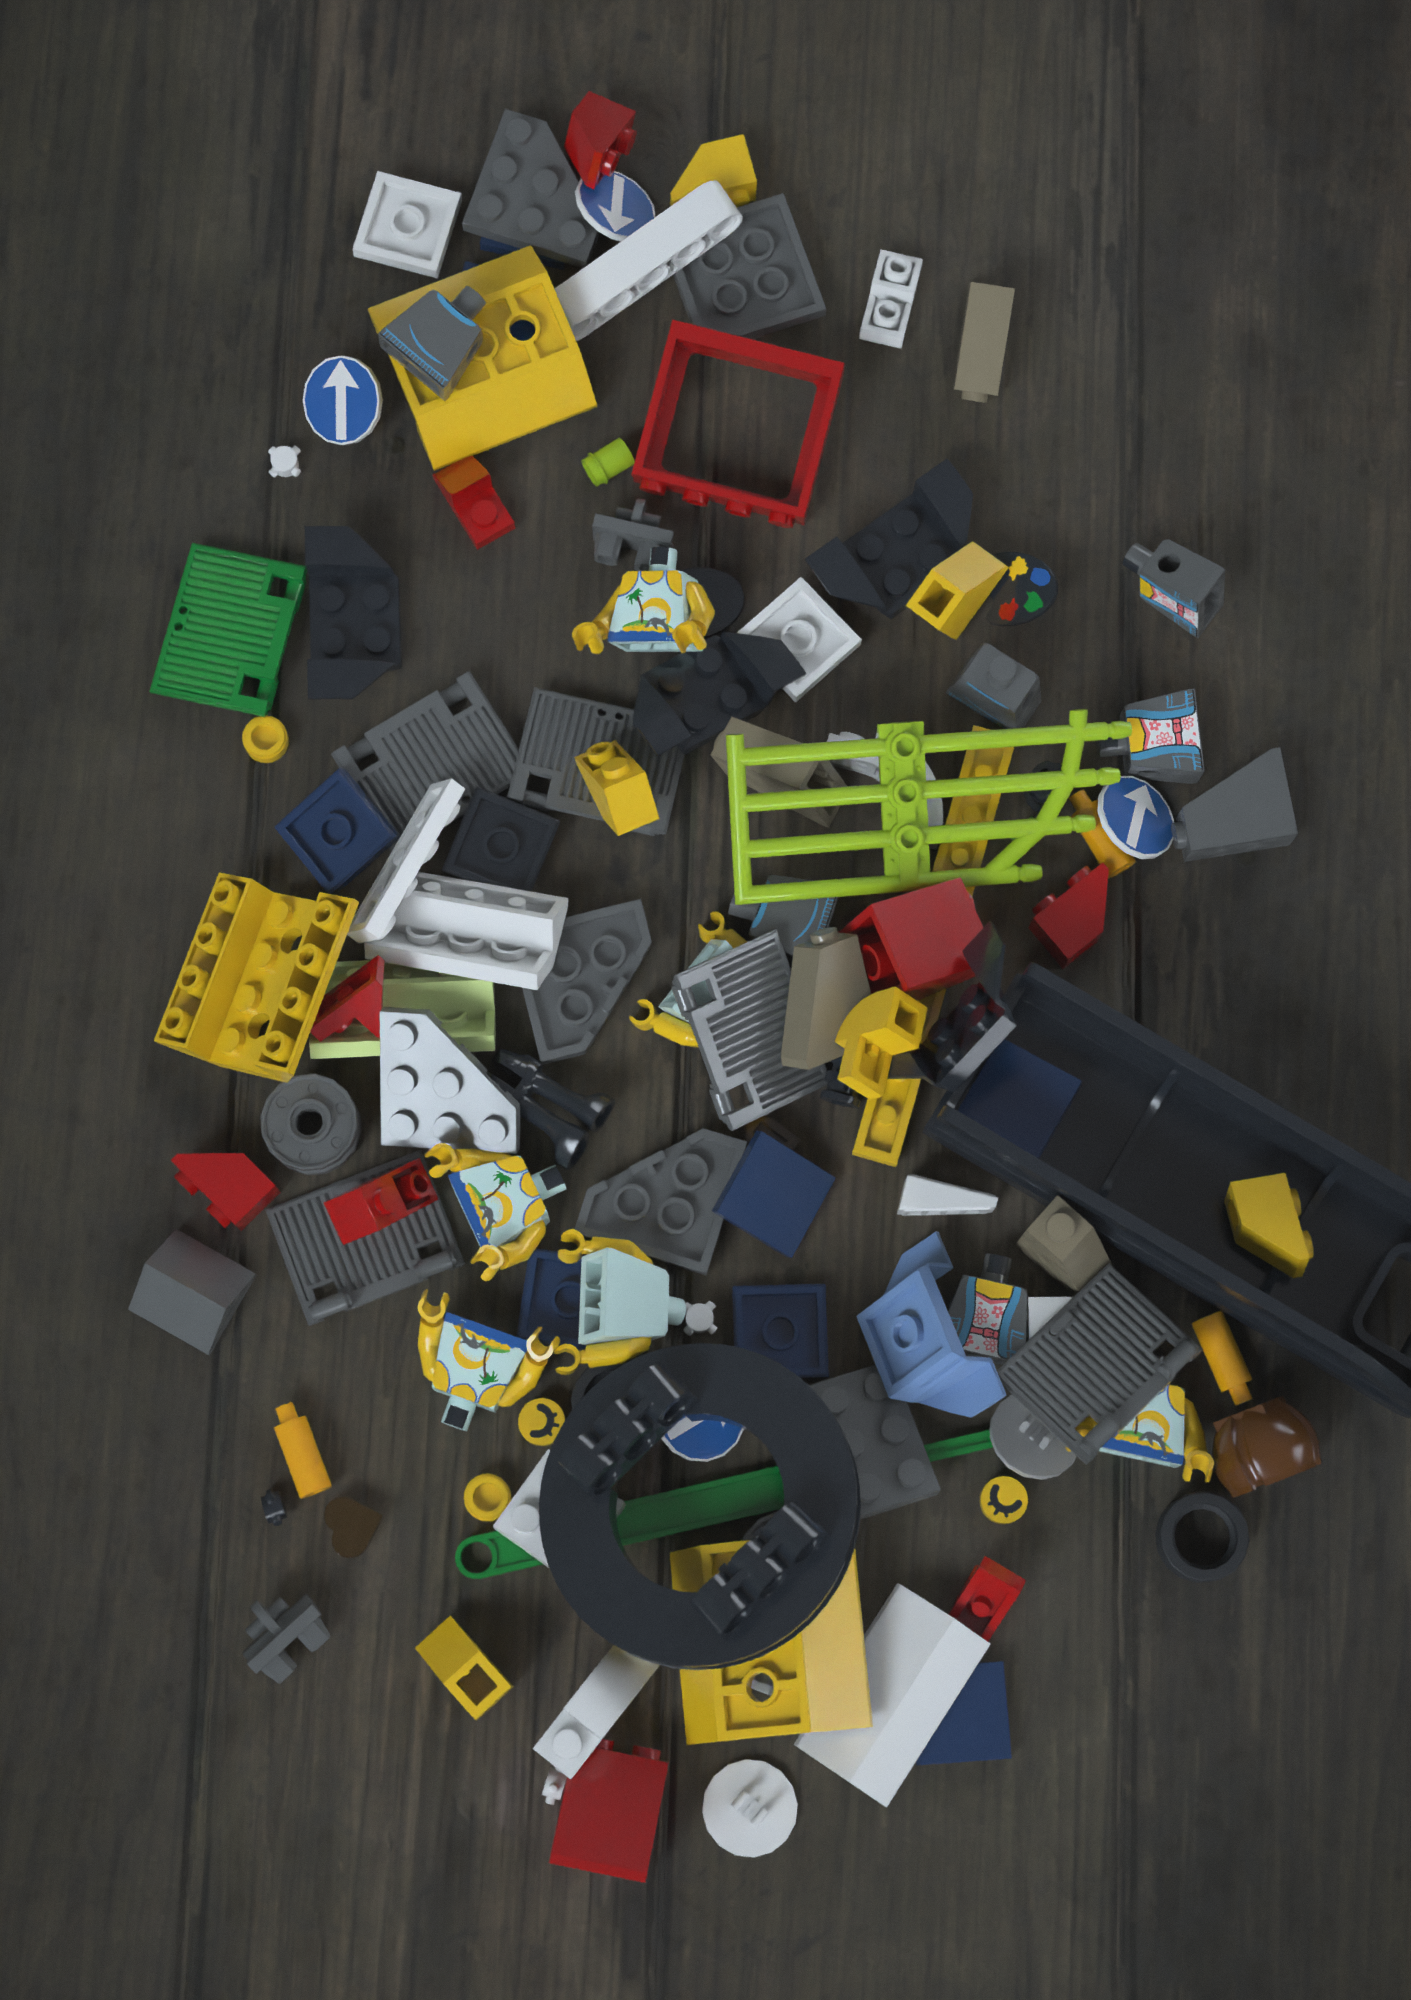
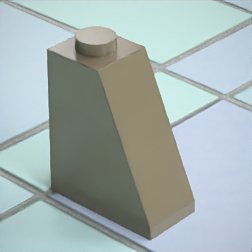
M969 282L953 386L955 390H962L961 399L987 403L988 394L998 396L1015 288Z
M731 717L725 730L717 736L714 749L710 755L723 772L728 775L727 734H744L745 748L804 743ZM828 760L746 766L747 786L760 793L847 787ZM841 805L792 810L829 828Z
M835 927L816 930L810 934L811 940L794 946L781 1050L783 1066L810 1070L843 1056L845 1048L835 1043L840 1026L849 1012L862 999L871 994L857 935L838 933Z
M1058 1195L1015 1244L1017 1248L1073 1297L1108 1263L1112 1265L1094 1227Z

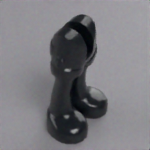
M499 1048L491 1062L507 1076L518 1081V1086L514 1089L493 1074L486 1073L504 1092L508 1091L520 1103V1117L533 1123L550 1136L555 1144V1160L557 1164L566 1170L572 1169L588 1146L589 1133L552 1113L531 1098V1095L536 1093L557 1104L572 1114L580 1124L592 1132H597L607 1121L614 1108L615 1099L602 1092L591 1095L574 1092L542 1072V1063L529 1054L519 1055Z

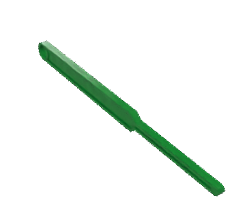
M990 1430L926 1444L924 1448L929 1461L934 1462L991 1449L993 1445L990 1439ZM775 1466L624 1501L626 1506L617 1517L621 1542L623 1546L778 1511L784 1507V1488L779 1468ZM498 1531L466 1538L460 1543L455 1553L457 1568L463 1575L471 1579H484L544 1565ZM471 1543H483L491 1551V1564L481 1573L468 1571L462 1563V1553Z

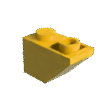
M744 134L701 144L670 193V207L697 187L713 180L721 184L736 208L755 201L757 179Z
M972 541L932 568L906 606L936 629L957 640L1009 567Z
M616 740L596 743L590 746L587 752L574 757L603 820L618 836L660 819L646 772Z
M1281 1173L1230 1182L1224 1203L1235 1243L1290 1277H1302L1309 1259L1313 1258V1244L1309 1232L1302 1231L1298 1219V1216L1301 1215L1300 1198L1295 1188H1289L1286 1174Z
M451 1615L415 1647L441 1682L475 1720H479L514 1687Z

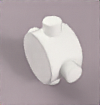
M288 446L271 447L268 451L271 455L270 460L272 468L268 471L270 475L274 478L277 475L281 477L294 475L297 477L301 473L297 455L301 452L297 446L293 448Z
M708 1301L706 1304L698 1303L694 1305L688 1302L685 1303L687 1326L683 1331L688 1336H691L693 1332L704 1333L706 1331L712 1335L717 1330V1327L713 1324L714 1316L712 1312L716 1307L715 1304L711 1301Z
M550 1767L542 1795L547 1796L545 1802L550 1805H554L555 1800H561L567 1776L556 1767Z

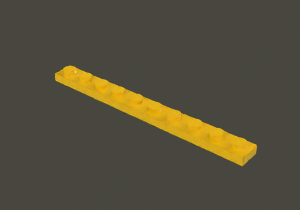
M973 725L972 731L990 730ZM1014 747L966 750L959 778L1007 775ZM1001 793L953 797L945 825L994 821ZM988 840L941 843L932 871L980 868ZM975 886L965 887L967 892L973 896ZM946 989L918 1000V1002L928 1007L920 1043H923L928 1038L931 1027L938 1020ZM887 1079L883 1097L872 1100L867 1098L852 1155L893 1167L897 1166L921 1079Z

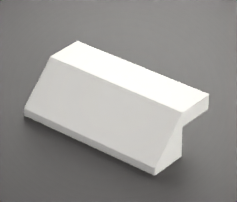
M418 872L415 876L418 882L414 891L407 899L400 902L393 914L396 917V921L390 932L382 939L364 943L365 959L372 960L379 955L386 963L538 990L554 965L567 913L568 898Z
M898 1583L864 1634L873 1727L801 1733L794 1743L796 1747L885 1807L889 1805L990 1646L989 1642L955 1618Z

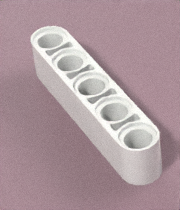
M709 181L697 187L555 288L576 341L596 330L739 227L743 220L742 215L718 181Z

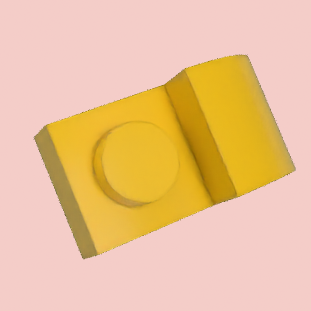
M896 986L875 992L862 999L846 1016L835 1039V1043L845 1048L837 1079L869 1100L883 1097L892 1056L919 1048L928 1007Z

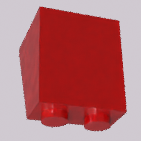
M961 877L873 903L838 933L857 935L871 994L896 986L918 1001L976 977L962 950L983 929V926L975 910L974 900L970 893L967 892Z
M602 1739L573 1778L567 1777L549 1863L645 1883L669 1762L660 1760L661 1750L633 1745L632 1754L614 1751V1741Z

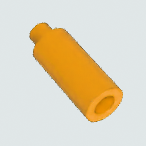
M1085 789L1073 794L1069 800L1076 812L1071 817L1082 814L1095 817L1096 828L1081 834L1098 863L1101 864L1103 862L1108 867V878L1114 877L1136 863L1134 857L1126 854L1116 846L1103 829L1097 812L1098 800L1092 802Z
M1223 1311L1213 1313L1191 1323L1221 1393L1229 1390L1235 1406L1253 1399L1246 1382L1253 1379Z
M293 1402L277 1407L275 1410L280 1425L274 1427L300 1499L313 1496L331 1488L332 1484L307 1417H298Z

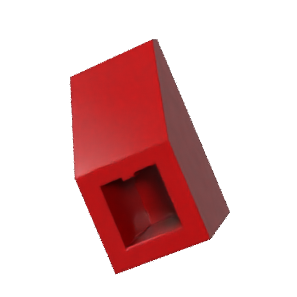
M591 91L584 96L572 111L564 149L585 185L595 189L605 175L612 176L618 165L620 155L624 154L627 156L634 145L637 131L632 129L636 111Z
M1103 862L1094 870L1085 866L1067 881L1070 889L1058 898L1051 893L1032 909L1036 916L1033 917L1028 928L1062 969L1097 943L1103 933L1109 873L1108 867Z
M244 1153L176 1154L171 1159L180 1170L173 1177L192 1196L200 1190L212 1202L206 1210L224 1228L232 1222L242 1231L281 1193L276 1185Z
M419 1157L324 1202V1205L342 1244L345 1245L380 1231L439 1199Z

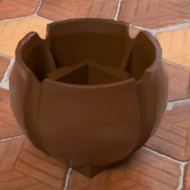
M1284 1396L1213 1423L1216 1429L1212 1446L1214 1469L1218 1479L1230 1492L1232 1498L1254 1491L1256 1487L1261 1485H1270L1323 1463L1320 1456V1440L1314 1426L1303 1413L1294 1406L1287 1404Z

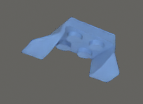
M935 1231L901 1255L884 1295L856 1317L890 1399L921 1403L972 1418L1004 1398L1007 1394L991 1358L966 1356L935 1282V1280L953 1269L940 1234Z

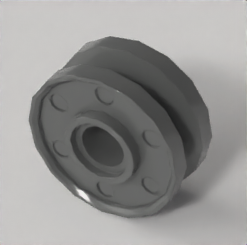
M317 1074L296 1075L288 1083H280L267 1097L260 1116L262 1137L269 1151L290 1170L305 1175L327 1174L344 1165L356 1151L362 1134L361 1114L353 1098L336 1081ZM310 1114L321 1115L323 1124L316 1134L307 1136L301 1133L300 1126L306 1116Z

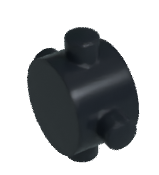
M271 1488L266 1491V1495L261 1496V1502L268 1523L280 1526L282 1520L287 1518V1511L280 1491L276 1492L275 1489Z

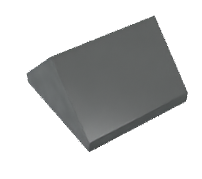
M176 1229L144 1264L128 1310L210 1356L257 1274Z

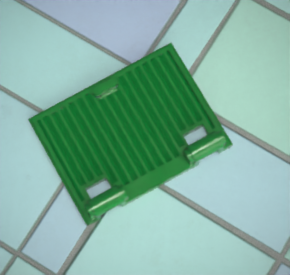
M192 543L149 692L266 717L273 705L279 683L277 678L294 615L299 611L307 583L305 580L306 566ZM274 577L287 579L288 581L284 598L269 595ZM246 676L260 680L256 698L241 695Z

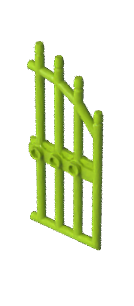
M1075 709L1069 711L1068 725L924 735L923 721L877 724L878 738L748 748L744 746V734H727L726 752L735 905L908 892L961 877L965 887L1018 883L1020 880L1023 882H1033L1042 879L1041 865L1022 864L1021 867H1017L1014 864L1045 835L1070 834L1072 831L1084 833L1094 830L1096 828L1094 816L1086 814L1075 815V817L1058 815L1074 788L1093 787L1096 784L1101 786L1112 785L1120 782L1121 779L1120 770L1117 768L1104 767L1099 770L1094 768L1079 769L1084 742L1129 737L1132 735V725L1130 722L1112 721L1110 724L1106 722L1087 723L1088 709ZM1066 743L1061 771L926 781L925 753ZM879 757L880 784L747 794L746 766ZM1052 790L1036 818L928 826L927 799ZM881 802L882 830L750 840L748 812ZM1015 838L983 868L930 872L929 844ZM883 848L884 875L752 886L751 858Z

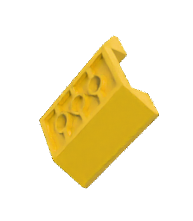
M531 245L368 308L369 315L378 334L384 327L431 290L438 291L447 300L452 302L465 286H469L480 294L486 302L483 309L472 320L482 329V344L446 401L441 399L389 355L434 471L597 407L578 344L548 272ZM526 320L531 322L536 330L530 339L521 341L511 335V326L516 321Z
M219 872L154 1041L223 1068L288 1083L295 1074L359 902L353 898L319 892L316 901L275 893L251 878ZM302 936L298 949L291 951L293 942ZM270 1020L265 1035L259 1037L260 1028L266 1021Z
M750 1540L700 1545L670 1552L673 1590L698 1592L709 1579L720 1572L718 1568L724 1563L728 1564L736 1552ZM855 1550L837 1591L826 1607L805 1629L784 1645L757 1659L739 1665L706 1670L680 1669L686 1745L873 1727ZM760 1673L767 1674L774 1684L771 1697L763 1702L757 1700L751 1690L753 1679Z

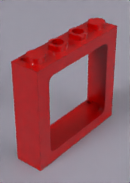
M672 319L631 473L634 482L640 483V490L654 495L664 496L666 490L683 494V501L697 506L707 507L709 501L726 505V512L736 516L750 518L751 512L769 516V523L779 527L792 529L794 523L804 525L841 388L845 363ZM702 354L808 381L816 386V394L790 493L785 499H776L670 472L662 467V460L686 369L692 355Z

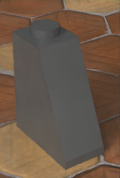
M1280 747L1270 749L1182 807L1176 817V822L1171 824L1174 847L1175 849H1182L1184 862L1288 846L1298 835Z

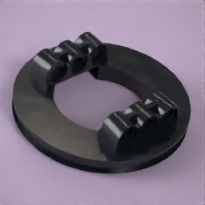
M709 1343L683 1344L647 1353L620 1366L591 1388L564 1421L552 1444L546 1460L539 1496V1526L546 1560L557 1586L577 1615L597 1634L637 1658L657 1665L689 1670L719 1669L757 1659L781 1647L805 1629L826 1607L837 1591L849 1567L856 1546L861 1513L860 1483L851 1447L840 1424L815 1391L795 1373L764 1355L739 1347ZM684 1416L691 1422L709 1420L729 1423L756 1436L766 1445L774 1457L784 1488V1507L767 1522L763 1529L759 1528L753 1534L755 1538L741 1547L728 1564L724 1563L718 1568L720 1572L709 1579L698 1592H683L660 1586L647 1579L636 1568L621 1542L616 1515L618 1494L611 1489Z

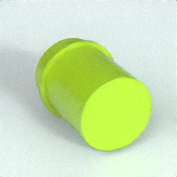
M617 438L594 453H588V456L581 460L585 472L596 487L603 483L607 484L608 480L630 468L635 462L629 448L621 438Z

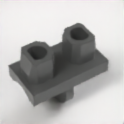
M637 498L633 510L618 506L615 518L595 513L592 524L593 541H595V562L609 566L617 565L621 549L626 548L638 551L634 569L637 571H649L651 548H673L674 531L659 528L661 516L645 513L647 500Z
M307 1594L300 1598L291 1608L281 1597L268 1609L260 1601L256 1600L250 1608L258 1618L245 1629L248 1635L255 1641L242 1654L247 1659V1665L256 1674L262 1670L264 1674L277 1683H282L297 1667L296 1662L284 1649L298 1637L313 1652L330 1638V1634L319 1617L321 1613L318 1607Z

